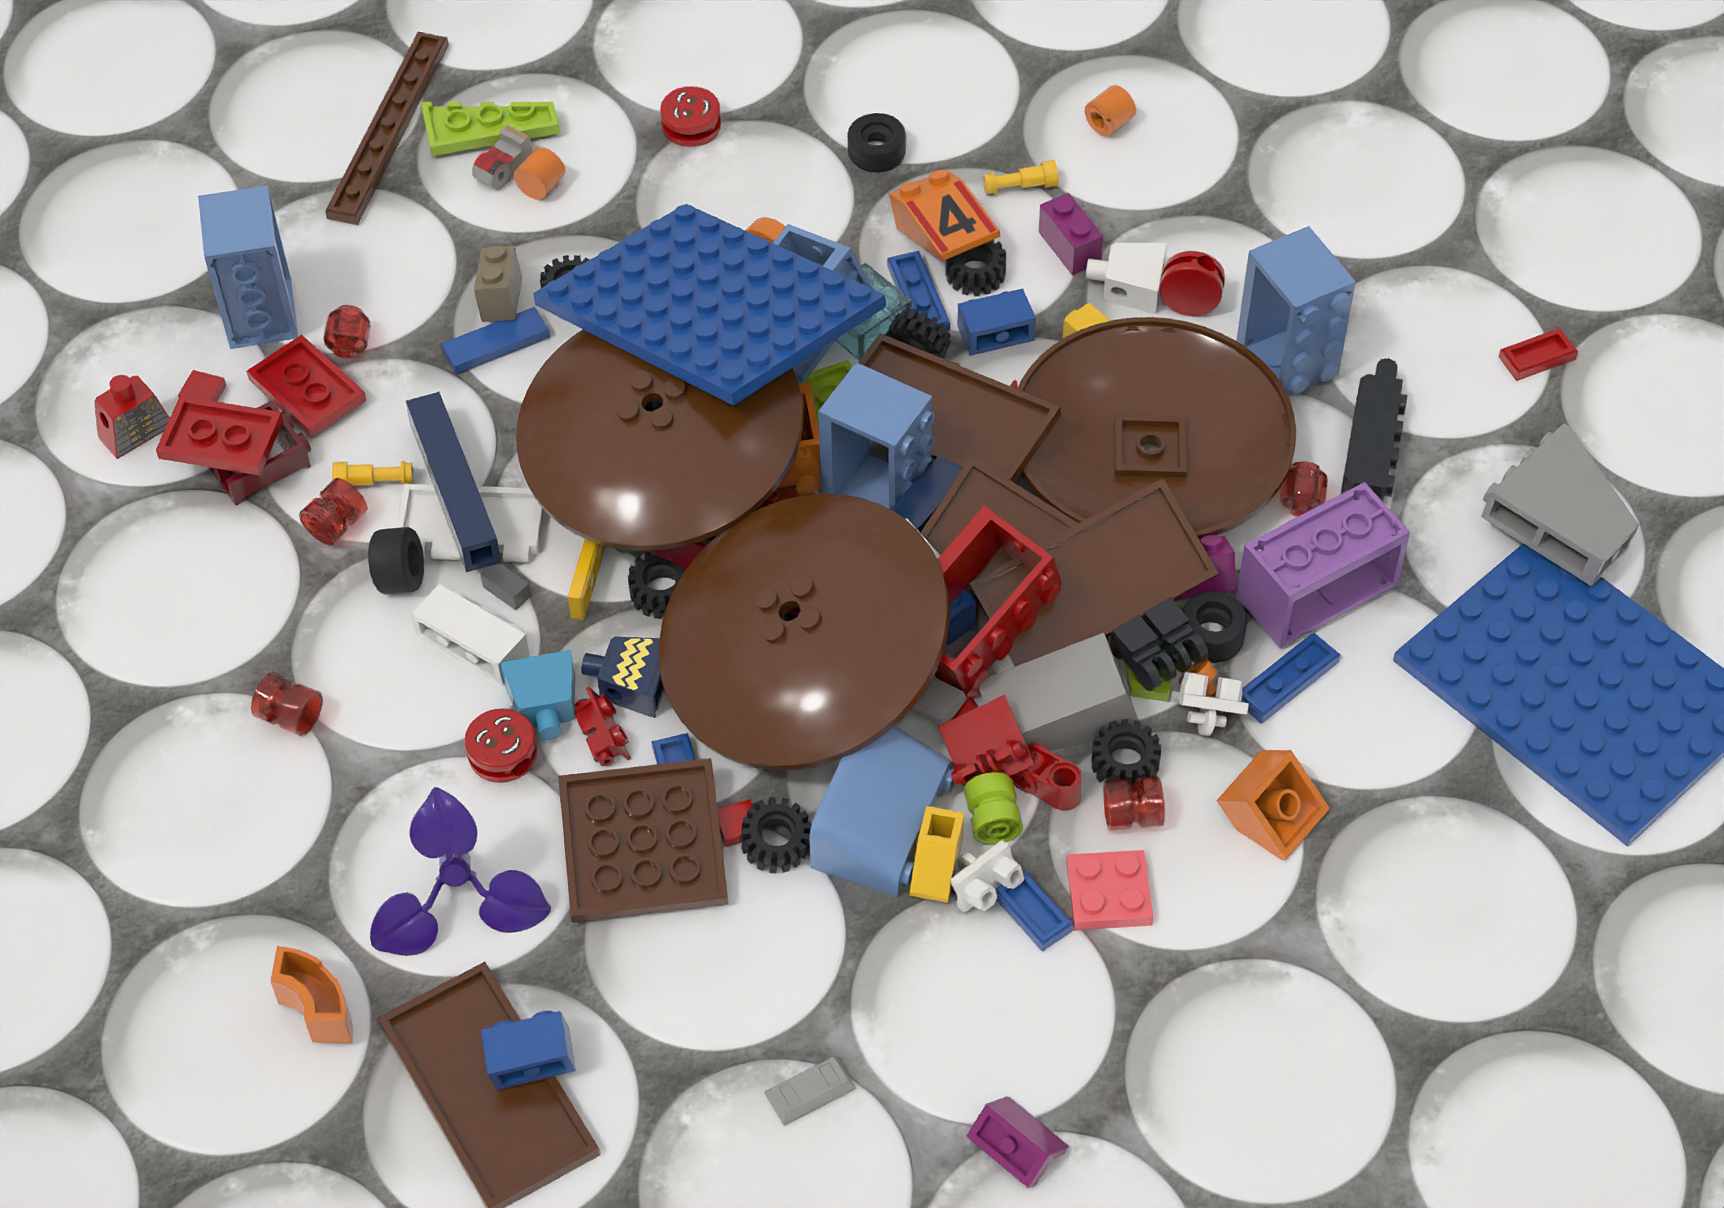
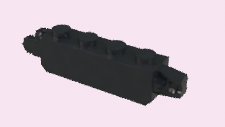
M1389 357L1378 360L1375 375L1367 374L1360 378L1340 495L1365 482L1382 502L1385 496L1392 497L1395 476L1389 475V469L1396 470L1399 448H1394L1393 442H1400L1404 421H1398L1397 416L1404 415L1408 395L1401 394L1403 379L1396 378L1397 363L1389 359Z

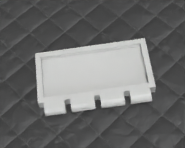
M403 484L395 528L410 527L416 531L421 541L424 559L426 558L427 550H431L432 559L461 560L434 486L428 484ZM477 486L496 534L499 552L503 553V562L529 563L531 554H538L544 509L537 502L529 488Z

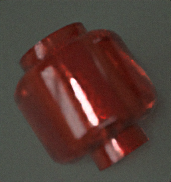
M342 305L331 311L326 318L323 334L324 344L340 358H351L363 353L368 346L371 329L370 319L356 306Z
M1301 461L1293 463L1287 478L1280 488L1279 498L1282 506L1291 510V514L1298 517L1325 503L1328 487L1326 473L1320 470V466L1312 462Z

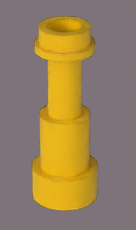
M1055 160L1043 161L1040 163V166L1021 168L1017 173L995 176L992 171L989 174H984L983 184L985 193L996 195L997 189L1021 186V188L1041 185L1044 188L1058 186L1059 177Z
M401 461L400 467L374 468L373 464L349 465L348 462H333L334 490H349L350 486L374 485V482L401 481L402 486L403 484H413L412 462L405 463V461Z

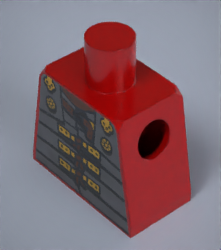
M117 375L113 377L109 382L110 389L97 396L94 400L98 438L116 459L163 433L170 419L158 398L139 376L129 378L126 375Z

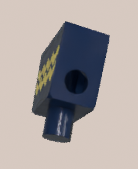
M615 636L610 640L605 656L585 653L581 673L582 675L598 677L600 696L605 694L612 704L649 717H656L664 693L659 666V638Z

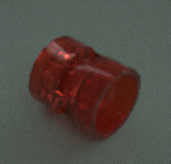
M334 478L320 491V498L312 499L300 511L299 518L304 528L316 540L331 546L347 532V525H354L367 512L368 506L363 496L354 486L343 479Z
M272 672L268 673L258 684L252 698L251 712L258 719L272 725L279 724L284 730L298 736H304L312 730L320 716L323 697L321 692L301 683L295 685L293 680Z
M1158 776L1137 778L1134 784H1129L1126 779L1104 781L1103 803L1109 831L1131 829L1133 823H1138L1141 828L1164 825V797L1162 784Z

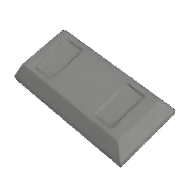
M835 1055L764 1091L782 1124L786 1125L853 1091L856 1087Z

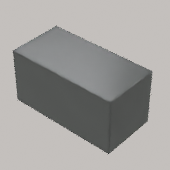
M501 563L489 566L480 574L483 588L514 610H517L531 597L529 583Z

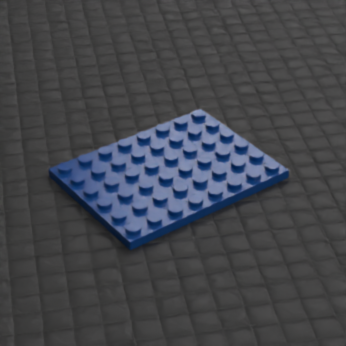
M688 204L678 206L674 211L651 222L647 227L633 235L627 236L623 241L600 252L596 257L582 265L576 266L572 271L557 280L549 282L545 287L533 293L536 306L733 406L886 307L885 294Z
M1521 544L1394 654L1393 661L1627 847L1724 757V668L1603 577L1593 586H1590L1525 544Z

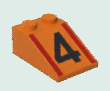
M947 169L936 170L930 173L929 177L917 182L904 183L900 186V189L889 193L896 229L941 261L1001 237L1000 230L964 181Z

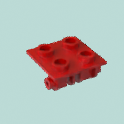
M1002 695L938 726L955 767V770L951 771L952 779L956 785L962 784L963 788L968 781L985 773L997 772L1012 776L1035 765L1006 695Z

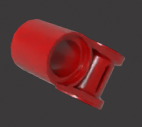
M1029 744L1028 749L1035 765L1010 776L1013 784L1021 791L1032 794L1055 809L1061 811L1074 809L1081 800V771L1079 767L1052 753L1041 744Z

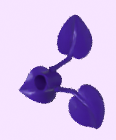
M434 787L414 815L409 833L413 847L420 854L431 859L439 858V876L436 877V883L423 906L414 894L408 892L396 894L387 899L374 916L370 929V941L372 947L376 950L396 955L410 956L426 951L435 942L438 934L437 919L427 911L432 908L444 884L456 887L471 881L479 895L485 897L479 908L481 920L490 928L504 933L520 932L536 926L550 914L551 905L546 900L539 884L531 876L518 870H508L494 876L489 883V891L482 886L477 878V873L471 870L469 854L474 848L478 836L475 820L457 798L441 788Z

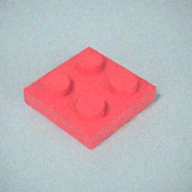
M1144 850L1067 854L1066 867L1074 930L1153 925V910Z

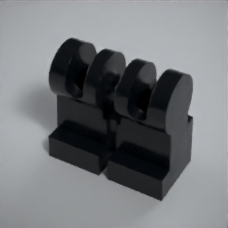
M1172 597L1145 611L1143 618L1138 615L1113 629L1111 634L1110 648L1117 660L1122 659L1129 666L1138 682L1147 691H1153L1160 687L1161 678L1167 682L1176 677V669L1184 673L1191 669V661L1199 664L1208 659L1209 656L1203 638L1191 628L1189 619Z

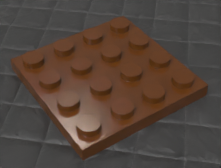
M711 758L558 776L572 923L728 904Z

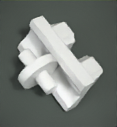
M1185 672L1180 692L1172 691L1171 702L1199 707V712L1189 711L1187 721L1198 725L1200 735L1210 736L1215 726L1224 728L1226 725V716L1216 715V710L1247 715L1249 703L1241 701L1242 681L1219 677L1216 697L1206 696L1209 676Z
M1001 840L977 858L970 853L962 854L958 858L960 871L950 879L958 898L956 902L957 908L967 912L973 906L986 911L995 904L997 899L995 889L1004 885L1007 888L1014 889L1023 882L1024 877L1021 865L1012 857L1010 845Z

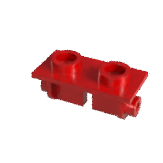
M587 687L586 690L590 698L580 699L575 703L574 715L585 736L597 730L596 733L585 739L594 761L600 763L601 766H608L614 762V757L618 754L630 760L631 757L626 748L629 739L623 728L615 723L613 715L616 714L614 705L605 694L600 696L593 689Z

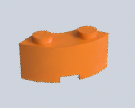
M277 946L270 982L278 1004L294 1008L304 1015L312 1042L352 1044L353 1025L351 1015L337 978L335 979L332 973L316 957L298 949Z

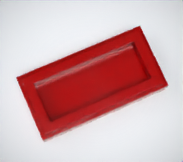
M1561 328L1500 349L1499 359L1513 378L1518 381L1576 360L1578 351Z

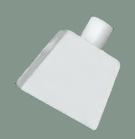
M1114 243L1111 245L1108 261L1088 259L1086 279L1105 281L1103 298L1106 301L1156 314L1167 244Z

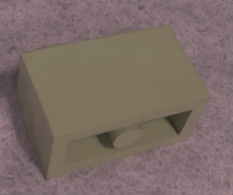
M495 245L481 248L474 293L482 322L516 319L522 274L515 246Z

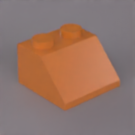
M1261 750L1216 800L1237 831L1281 860H1286L1330 809L1291 750Z

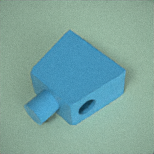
M565 650L501 662L505 687L514 710L527 717L533 728L538 727L541 739L552 740L559 737L562 733L560 723L569 722L575 718V669L572 651Z

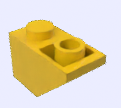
M926 806L917 842L910 896L948 903L952 889L950 879L955 875L964 838V813Z

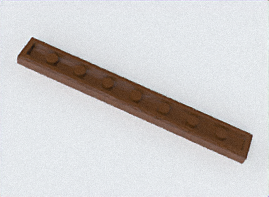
M417 32L325 210L327 219L354 225L359 224L449 46L448 37Z

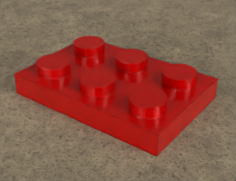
M302 334L246 370L248 380L272 400L280 410H285L291 420L310 438L367 401L365 392Z
M180 396L158 443L156 453L158 459L261 476L282 426L283 417L281 412Z

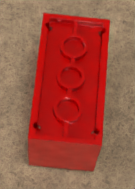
M985 505L937 559L946 580L949 606L1001 547L1032 569V571L954 661L945 654L942 655L936 673L955 688L963 691L965 695L972 688L977 689L980 684H983L988 676V669L996 660L1001 661L1008 655L1012 649L1013 640L1021 631L1025 633L1033 626L1037 619L1038 611L1045 603L1051 604L1055 600L1063 584L1054 557Z

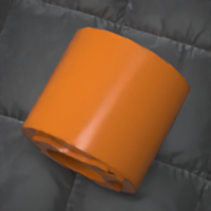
M1117 85L1110 86L1085 106V116L1089 125L1094 131L1103 136H1110L1136 115V106L1131 95Z
M537 147L514 171L513 177L516 185L524 194L530 198L541 200L564 177L566 171L562 160L554 152L544 147Z

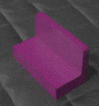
M1007 1096L985 1104L966 1135L968 1139L1027 1188L1035 1186L1050 1161L1065 1154L1069 1148L1063 1140Z

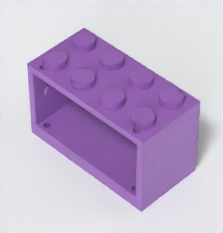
M1364 482L1245 544L1236 598L1275 644L1281 648L1398 585L1410 531Z

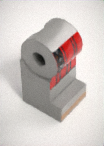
M508 124L499 132L500 140L487 152L480 154L472 168L474 178L496 190L502 188L514 178V171L532 152L530 136Z

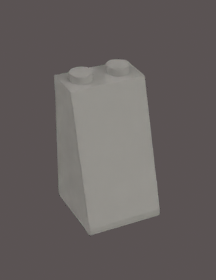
M1104 633L989 676L983 684L979 685L981 696L976 697L979 707L1002 695H1006L1027 747L1031 743H1038L1050 751L1092 742L1095 735L1099 736V730L1103 726L1108 730L1109 723L1115 721L1117 726H1121V719H1128V726H1133L1135 720L1139 721L1121 670Z

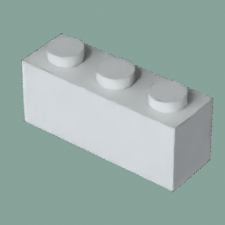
M438 584L411 613L416 635L501 685L505 683L501 662L527 658L530 655L527 636L521 627L515 623L508 624L498 618L489 608L485 606L479 607L470 602L458 590L453 589L451 591L445 586Z

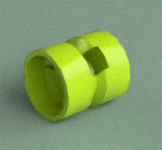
M992 772L976 776L968 781L964 787L968 810L973 815L970 821L976 841L985 845H996L1001 840L1009 842L1018 837L1023 831V823L1019 807L1016 804L1017 797L1012 778L1004 773Z

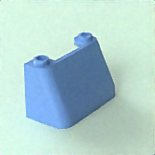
M896 726L892 727L870 745L851 755L842 757L812 822L809 837L811 869L898 898L903 885L909 886L912 881L914 862H911L912 849L920 833L926 806L931 807L936 796L942 797L945 791L951 792L955 782L951 776V771L954 770L953 762Z

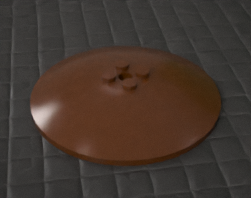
M1132 317L1098 323L1066 336L1040 355L1023 376L1017 388L1061 408V417L1025 467L1022 475L1042 501L1077 523L1090 518L1164 478L1198 539L1201 540L1204 536L1225 533L1255 516L1277 494L1287 478L1292 465L1296 445L1295 416L1289 397L1276 375L1257 355L1236 340L1191 322L1170 318ZM1145 444H1154L1158 446L1159 449L1156 451H1147L1143 449L1141 446Z
M582 329L562 344L546 360L525 394L517 421L516 443L518 459L527 485L537 502L548 515L572 533L591 542L624 550L652 551L683 547L701 542L735 526L759 508L778 488L795 459L801 441L804 413L802 394L792 367L733 406ZM653 401L663 403L660 408L654 411L645 410V407Z
M813 494L775 502L752 512L735 526L717 535L704 547L683 573L667 605L659 638V666L664 690L673 710L695 738L710 750L724 758L755 768L770 770L810 768L834 762L859 751L887 733L911 710L928 687L938 668L948 636L950 619L949 595L942 568L929 544L907 520L896 512L864 498L840 494ZM800 608V613L794 620H783L788 610Z

